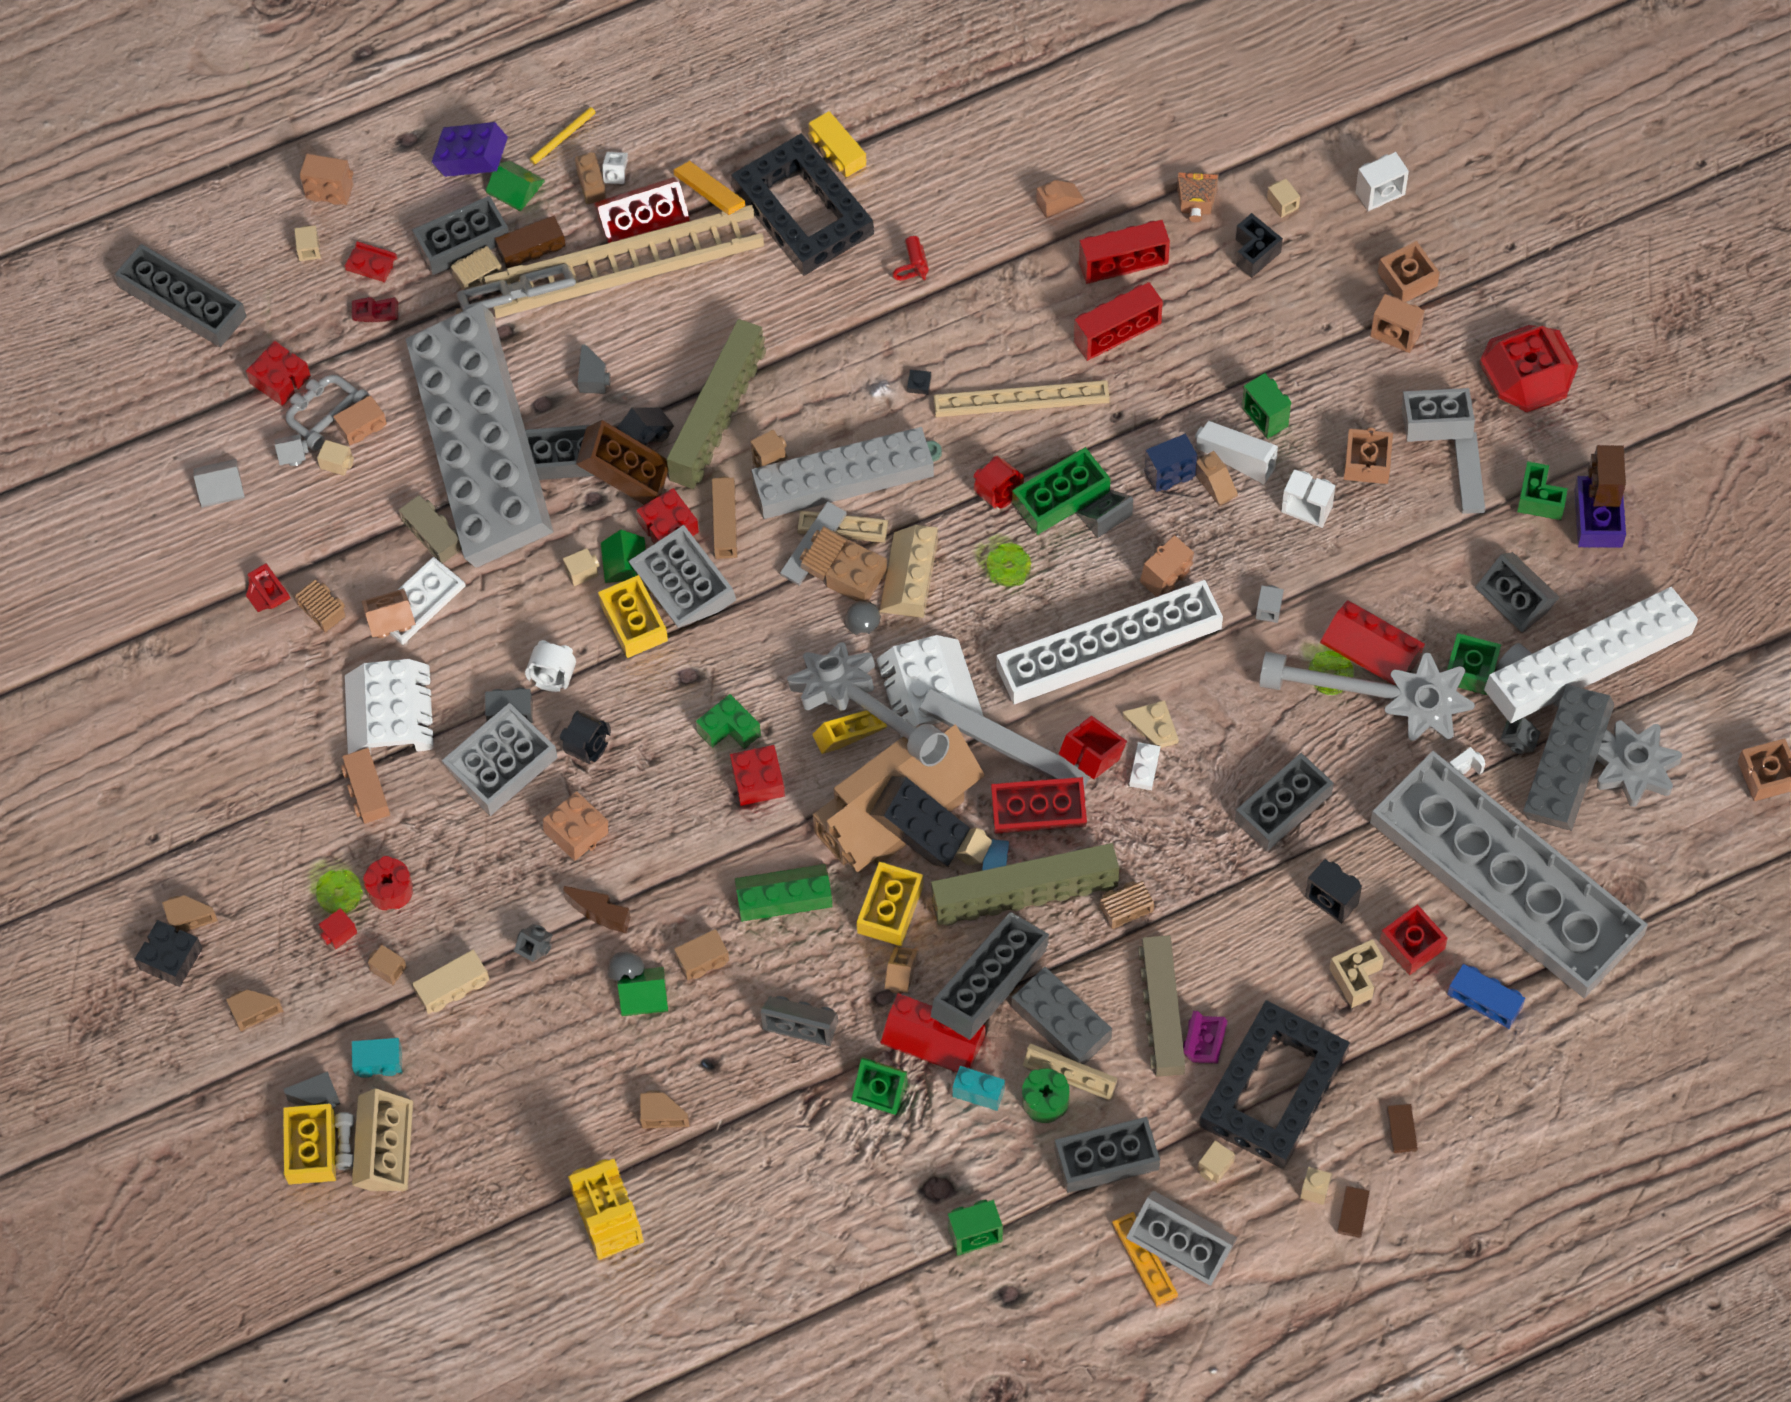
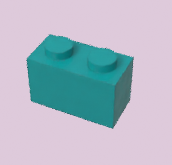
M399 1038L352 1041V1068L355 1076L369 1078L378 1074L394 1076L396 1073H402V1046Z
M960 1066L952 1086L953 1097L998 1111L1005 1092V1080Z

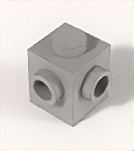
M301 434L275 439L279 465L289 464V466H295L306 460L305 453H309L307 441L302 440Z

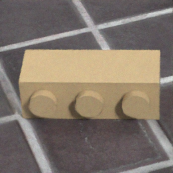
M473 949L417 980L412 985L426 1012L430 1014L442 1010L446 1004L453 1000L458 1001L471 990L482 988L489 981V976Z

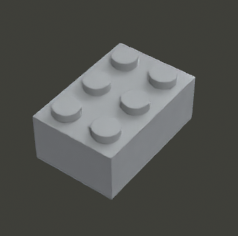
M1469 388L1403 391L1402 415L1407 442L1473 438L1475 419Z

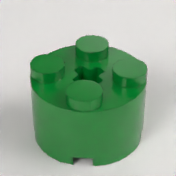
M1039 1069L1030 1072L1022 1086V1106L1031 1119L1039 1123H1052L1067 1112L1070 1089L1066 1077L1052 1069Z

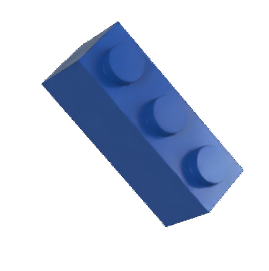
M1465 964L1461 966L1453 979L1447 994L1510 1029L1525 1001V998L1519 991L1508 989L1497 979L1488 978L1481 974L1477 968L1473 966L1468 967Z

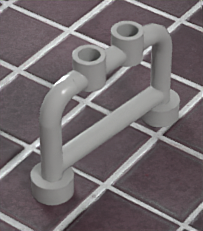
M338 375L325 376L318 382L315 379H311L306 384V390L308 391L303 396L299 393L292 396L290 400L292 406L288 409L285 416L286 422L307 440V445L310 449L317 451L325 441L320 432L334 420L333 416L347 409L352 403L356 404L371 394L364 389L358 391ZM335 383L349 394L311 430L306 429L294 419L295 414L299 410H305L309 401L314 397L320 396L328 384Z

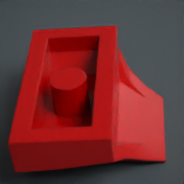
M267 563L247 574L249 586L246 597L257 612L273 609L291 599Z

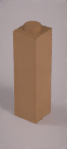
M722 476L713 478L715 559L738 558L734 477Z

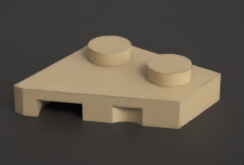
M1165 700L1123 712V718L1126 721L1129 720L1142 736L1148 738L1149 743L1163 748L1178 744L1179 739Z

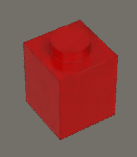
M341 908L318 924L321 931L319 934L320 938L327 946L331 944L335 950L357 934L355 924Z

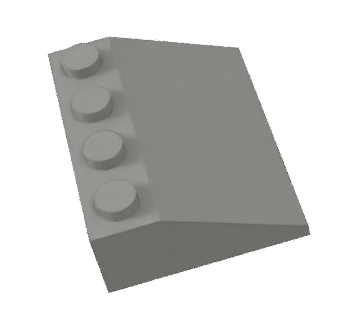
M684 525L629 561V564L678 628L716 614L736 601L733 588Z
M508 703L446 756L442 763L472 799L491 816L558 757L556 747L512 704Z

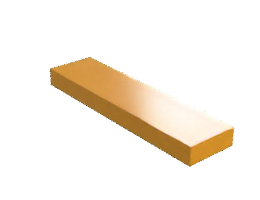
M691 161L674 169L675 177L726 214L730 215L745 207V200Z
M1133 1211L1112 1221V1226L1157 1307L1178 1297V1293L1158 1256L1126 1238L1137 1218Z

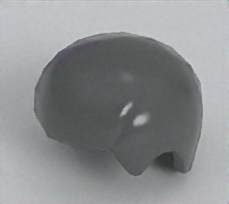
M859 601L852 604L848 609L844 622L847 629L855 635L860 633L870 634L879 626L881 615L875 604L868 601Z
M619 952L612 956L608 965L607 975L616 981H620L623 975H628L630 979H633L644 972L645 965L637 954Z

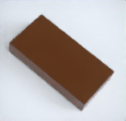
M1411 1104L1387 1106L1393 1153L1417 1151Z
M1346 1186L1338 1234L1361 1238L1369 1190Z

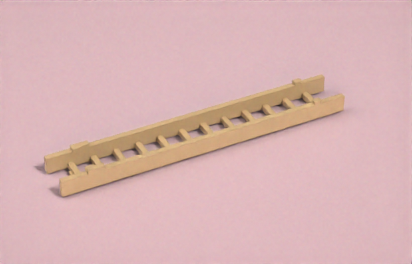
M745 206L730 215L721 211V213L534 264L519 265L508 268L504 272L485 276V284L505 280L509 285L520 281L519 277L523 274L561 264H568L576 280V284L568 288L533 297H521L514 299L511 303L493 307L495 317H504L763 247L764 238L762 233L742 238L737 222L754 218L753 206ZM731 224L736 238L731 239V242L722 244L717 228ZM711 230L716 246L701 249L696 233ZM690 235L696 251L681 255L676 239ZM670 241L675 257L660 260L655 244ZM649 246L655 262L640 266L635 250ZM629 252L634 268L619 271L614 255ZM608 257L613 273L598 277L593 261ZM588 263L593 279L578 283L573 267ZM553 276L548 277L549 283L555 282Z

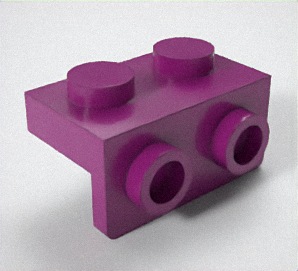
M1193 1011L1192 1017L1188 1021L1187 1038L1183 1043L1184 1054L1192 1063L1218 1064L1228 1022L1225 1017L1202 1016L1199 1011Z

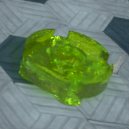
M1004 543L999 545L987 557L986 567L990 580L995 584L1008 587L1024 584L1031 571V558L1029 554L1027 555L1023 548L1017 544ZM1007 561H1011L1012 565L1015 566L1008 569L1003 564L1005 565Z
M1335 651L1316 653L1309 665V670L1326 673L1325 671L1333 669L1337 672L1334 673L1335 675L1352 678L1354 675V668L1350 660ZM1315 686L1317 691L1326 695H1337L1343 692V690Z
M349 870L329 871L318 880L316 885L317 901L320 907L330 914H333L339 908L345 914L354 910L363 897L360 880ZM336 888L339 890L344 888V894L335 896L334 890Z

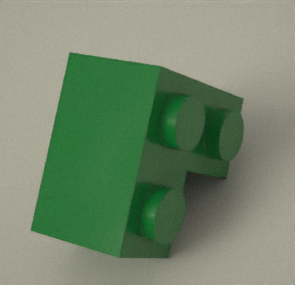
M1527 461L1517 512L1556 520L1562 519L1568 488L1546 484L1549 465Z
M731 694L696 720L697 733L712 748L728 735L743 749L761 736L760 723Z

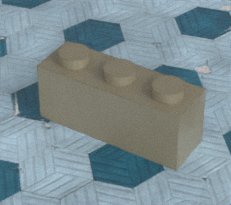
M418 495L399 509L401 521L442 564L462 550L457 530H451L446 518L442 514L438 515L435 512L433 504L428 499L425 501Z

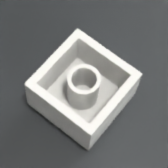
M1396 152L1390 155H1383L1379 160L1366 163L1358 169L1355 193L1367 211L1375 209L1405 195L1409 170Z

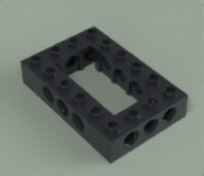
M802 133L731 174L732 189L739 197L745 200L746 206H753L754 216L803 276L874 235V220ZM799 168L802 179L807 180L813 188L815 195L818 194L825 202V207L830 209L837 217L835 222L809 237L769 189L773 183L784 177H789L790 173Z
M1265 1000L1202 1112L1199 1127L1284 1170L1349 1052L1350 1042ZM1272 1037L1282 1041L1285 1046L1290 1045L1304 1052V1055L1307 1057L1309 1055L1314 1057L1276 1129L1236 1110L1241 1094L1249 1087L1251 1076L1255 1070L1258 1071L1260 1060L1265 1051L1268 1052L1271 1047Z

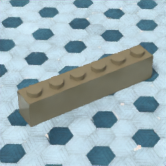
M1171 935L1143 937L1142 946H1138L1139 960L1144 961V967L1140 968L1141 981H1146V989H1143V1001L1148 1003L1149 1011H1145L1146 1025H1151V1033H1147L1148 1046L1153 1047L1154 1053L1150 1055L1151 1069H1155L1156 1077L1184 1075L1185 1059Z

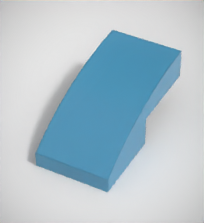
M991 839L992 843L984 857L982 871L1006 866L1009 841Z

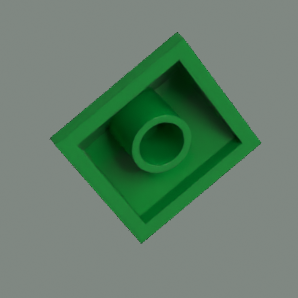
M512 161L501 162L497 172H492L486 193L521 212L544 184L545 179Z
M620 529L601 542L605 583L621 582L638 575L629 564V561L646 550L644 537Z
M664 967L644 969L641 975H637L633 979H630L628 975H623L620 981H618L622 1017L668 1011Z
M862 1057L851 1101L896 1115L908 1085L907 1071Z

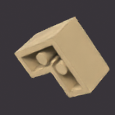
M1373 939L1331 958L1329 969L1351 1008L1372 999L1374 986L1368 976L1382 970L1384 958Z

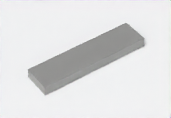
M1473 432V438L1454 439L1462 514L1485 513L1477 433Z
M827 502L780 572V575L800 586L808 572L800 568L802 561L799 558L805 548H811L813 544L811 539L816 530L821 531L824 526L836 532L846 517L847 512Z

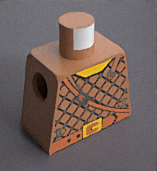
M1178 172L1177 190L1180 210L1182 213L1189 214L1190 221L1200 222L1202 214H1211L1217 193L1219 174Z

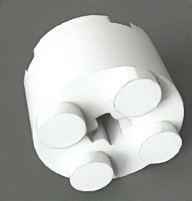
M544 640L539 641L538 645L534 647L525 671L526 678L529 681L533 679L536 682L535 686L546 691L558 692L563 687L565 690L569 685L576 665V659L572 654L573 650L566 645L558 646Z

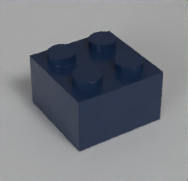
M1186 433L1146 449L1144 472L1155 492L1166 491L1175 484L1188 482L1195 477L1197 453Z

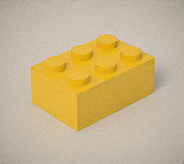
M639 575L598 592L600 606L627 658L668 641L666 627Z
M879 862L857 920V933L902 946L924 886L923 874Z
M331 1104L283 1108L284 1176L288 1185L336 1181L335 1113Z

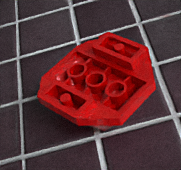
M1526 325L1491 338L1480 359V365L1498 398L1519 407V409L1527 413L1567 398L1579 365L1560 330L1534 325Z

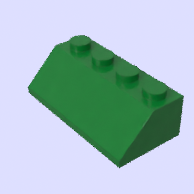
M826 864L734 878L741 922L833 907Z

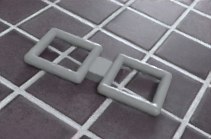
M561 264L523 274L519 277L520 282L509 285L505 280H500L462 290L457 293V298L462 311L480 303L488 309L511 303L514 299L521 297H533L574 286L576 280L569 265ZM563 273L565 277L564 280L533 288L530 284V281ZM496 290H501L503 295L469 304L467 300L469 297Z

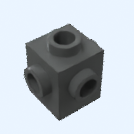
M1521 718L1511 724L1507 720L1500 739L1514 753L1523 754L1535 751L1541 732L1533 726V723L1525 718Z
M532 924L528 928L522 929L518 934L514 952L534 962L549 953L552 947L550 941L553 934L547 932L540 925Z

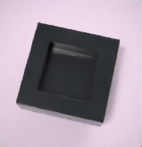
M910 369L907 393L929 395L932 372Z

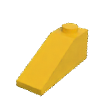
M865 710L824 722L812 735L821 754L841 749L886 729L887 725Z

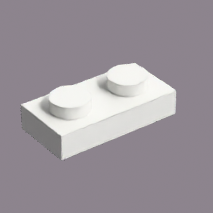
M1138 742L1129 783L1130 787L1152 791L1161 746Z

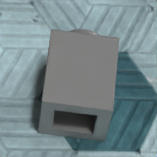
M1261 585L1256 613L1257 620L1278 623L1284 589L1273 585Z

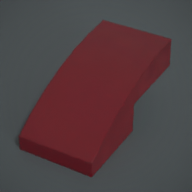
M373 297L352 300V320L358 322L398 320V300L396 297L375 301Z

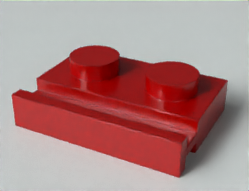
M357 241L355 249L352 250L345 264V270L385 283L393 263L397 259V255L394 252Z

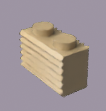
M488 246L475 250L470 257L467 256L466 259H459L451 266L453 277L462 290L485 284V276L502 272L500 262Z

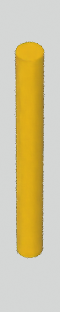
M589 107L529 158L530 162L536 165L596 113L595 110Z

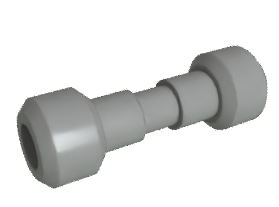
M340 1112L334 1116V1125L338 1128V1137L340 1139V1145H338L339 1154L335 1157V1167L339 1170H350L353 1168L354 1156L351 1154L349 1144L350 1128L354 1125L353 1115L349 1112Z

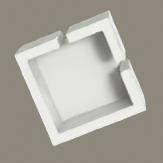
M1294 469L1284 490L1281 512L1323 528L1333 507L1336 485L1326 479L1317 478L1315 480L1309 473Z

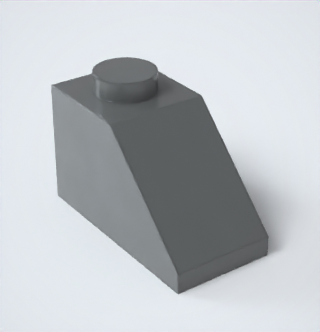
M582 344L578 374L579 392L606 394V385L610 386L611 373L607 372L606 364L587 345Z
M328 1071L283 1089L288 1102L298 1106L331 1104L334 1109L340 1104Z

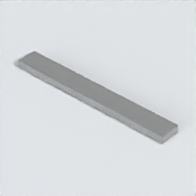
M929 689L919 708L923 713L950 727L956 724L960 732L1051 779L1083 777L1085 788L1090 778L1078 769V765L1074 766L1063 757L932 689Z

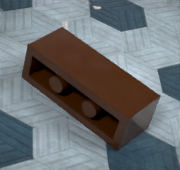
M555 216L495 238L498 253L506 269L519 266L524 262L538 259L545 254L557 252L561 248L566 247L564 234Z

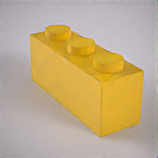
M830 111L809 123L808 136L814 144L817 143L823 156L832 161L833 167L837 172H841L846 178L866 166V153Z

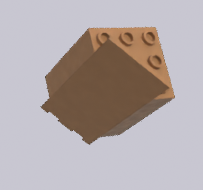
M956 724L944 732L949 738V749L946 756L938 764L925 766L912 757L907 749L908 739L903 736L834 788V799L813 814L815 835L843 866L849 863L858 872L873 860L877 864L879 862L884 863L907 845L869 815L892 776L907 777L950 812L964 802V792L985 776Z

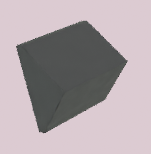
M1110 490L1109 493L1077 512V515L1091 532L1099 538L1133 515V498L1130 495Z

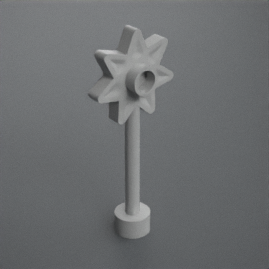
M844 642L838 643L827 655L807 652L803 655L807 669L790 675L787 678L792 692L803 693L801 699L805 710H811L826 703L842 711L847 708L849 699H852L907 738L909 754L925 766L938 764L948 752L949 738L946 734L931 724H923L916 728L866 693L874 690L872 677L867 674L875 667L873 656L870 652L849 656Z
M1517 643L1504 654L1496 667V671L1532 653L1522 644ZM1561 699L1553 703V704H1554L1555 706H1557L1558 708H1559ZM1619 720L1615 724L1614 735L1606 729L1596 758L1599 763L1606 767L1598 778L1597 788L1605 790L1622 787L1631 807L1637 806L1646 789L1669 796L1673 784L1666 771L1680 764L1682 753L1659 746L1661 731L1659 724H1653L1637 735L1629 726Z
M1266 651L1260 676V687L1281 690L1283 680L1394 699L1385 707V712L1392 715L1408 716V737L1412 741L1417 740L1430 726L1445 738L1452 739L1454 736L1452 714L1470 711L1475 708L1474 702L1457 692V688L1465 674V669L1460 666L1440 673L1430 653L1423 654L1416 674L1393 670L1391 676L1396 685L1286 666L1287 655Z

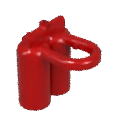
M910 236L905 239L910 264L896 268L892 272V276L898 281L907 280L915 276H920L922 280H926L929 267L923 245L920 243L918 236ZM914 269V272L907 273L906 275H897L902 271Z

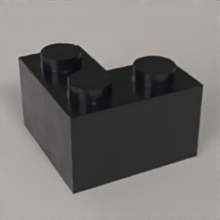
M1253 213L1237 225L1236 240L1243 247L1237 251L1236 266L1253 278L1282 252L1283 238Z
M631 408L617 429L646 446L648 442H663L666 440L674 425L661 408Z

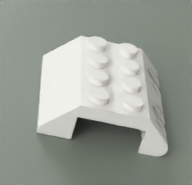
M935 635L893 646L877 658L876 661L881 676H891L884 682V686L893 709L892 711L899 716L903 715L902 718L916 727L919 724L932 725L941 722L919 710L929 689L983 716L958 639Z
M411 659L364 663L345 675L348 754L369 748L371 754V748L405 744H414L416 752L434 748L433 731L423 727L432 724L431 690L422 687L430 684L429 665Z

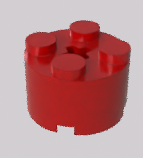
M998 455L994 456L984 468H979L973 476L975 479V493L995 509L996 507L1002 509L1012 502V490L1024 484L1023 474Z
M390 856L381 857L368 867L363 877L369 900L378 909L386 911L387 909H400L412 897L413 883L409 870L398 859L391 858Z

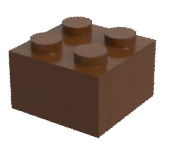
M1597 445L1595 454H1591V465H1588V478H1591L1589 498H1593V506L1620 507L1626 486L1624 445Z

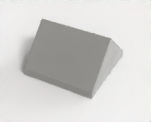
M237 459L194 468V480L202 508L245 498Z

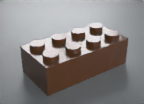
M603 420L586 427L576 461L577 466L643 505L662 495L668 473L667 459Z

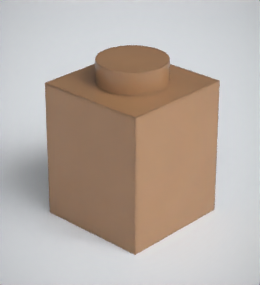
M383 945L378 950H374L368 959L370 971L391 985H394L407 969L404 958Z

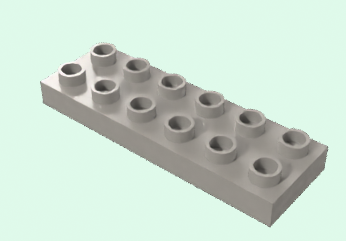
M480 303L406 338L464 559L477 568L554 533L493 313Z
M1434 751L1372 811L1370 823L1583 998L1602 981L1645 935L1648 926L1646 922Z

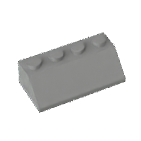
M1154 1190L1147 1197L1126 1237L1128 1240L1210 1286L1237 1240L1236 1236Z

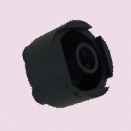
M577 710L568 728H564L560 734L564 752L588 764H591L590 761L595 763L602 756L608 745V742H605L606 734L610 736L611 726L606 721Z

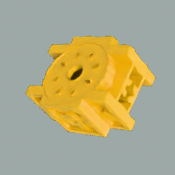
M615 1159L600 1160L594 1166L587 1169H577L572 1172V1175L568 1176L578 1212L593 1245L597 1260L644 1243L632 1201L628 1198V1193L620 1177Z

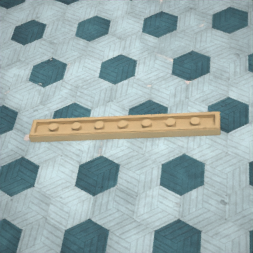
M1107 380L934 395L936 417L1109 403L1110 401Z

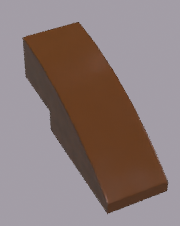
M564 886L565 900L578 912L601 926L626 934L631 918L629 908L611 904L607 894Z

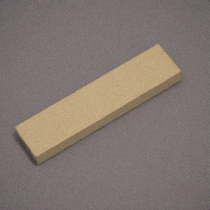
M800 511L798 534H806L820 513ZM846 515L835 533L845 539L885 543L888 520Z
M1031 1043L1027 1048L1023 1063L1024 1067L1032 1070H1055L1066 1077L1068 1084L1107 1100H1111L1118 1079Z

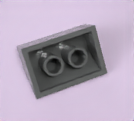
M1513 552L1501 554L1475 587L1521 632L1526 631L1546 615L1560 598Z
M769 996L761 1009L763 1030L831 1047L838 1024V1014L833 1009L813 1007L811 1004L803 1001L799 1003L792 1002L783 996Z

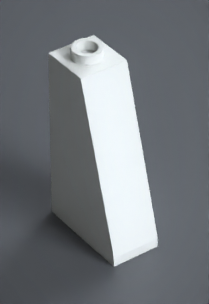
M1208 421L1204 427L1201 426L1195 435L1197 449L1206 454L1214 451L1223 463L1262 484L1266 483L1275 470L1278 446L1211 421Z

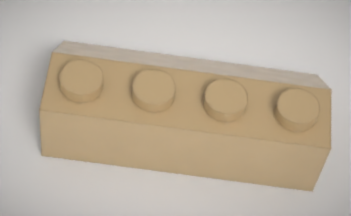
M914 525L894 532L880 612L924 618L938 543L937 527Z
M376 1088L358 1096L352 1176L353 1186L369 1191L408 1190L413 1100Z

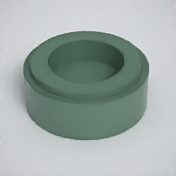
M927 441L932 460L935 462L942 455L941 446L935 441Z

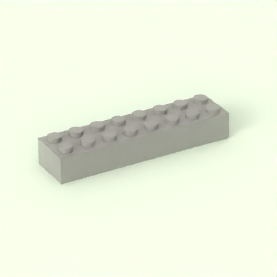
M922 427L751 469L753 485L764 519L934 477V463Z

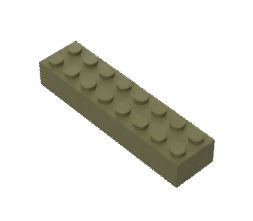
M741 319L737 320L667 457L670 481L691 489L695 488L697 482L700 483L702 481L706 464L709 465L711 463L715 447H719L722 433L730 425L732 413L738 410L741 395H745L747 392L750 377H754L756 374L758 361L763 360L765 356V337L763 336L761 326Z
M1113 843L932 881V903L938 925H952L960 920L972 921L983 915L995 916L1002 913V911H1018L1025 906H1042L1053 900L1065 901L1072 896H1088L1095 891H1111L1118 887L1119 865Z

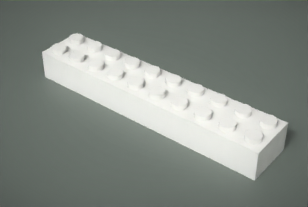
M1203 580L998 654L997 669L1013 705L1221 630L1223 616L1206 581Z
M1671 586L1490 674L1484 690L1511 724L1562 699L1566 684L1584 688L1692 635L1698 618Z

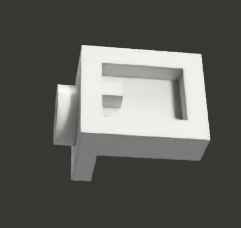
M606 153L603 162L604 183L624 184L628 153Z
M1470 747L1449 764L1461 774H1465L1472 767L1480 775L1484 771L1485 760L1479 752H1475Z

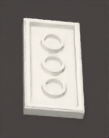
M432 557L398 589H405L416 625L411 626V629L404 632H399V630L390 632V635L402 645L406 643L466 586L465 582L435 557Z

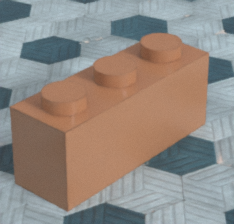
M369 748L342 756L345 764L341 765L344 778H350L351 784H348L347 787L351 798L356 797L357 803L353 804L357 817L362 816L363 822L366 824L390 816Z

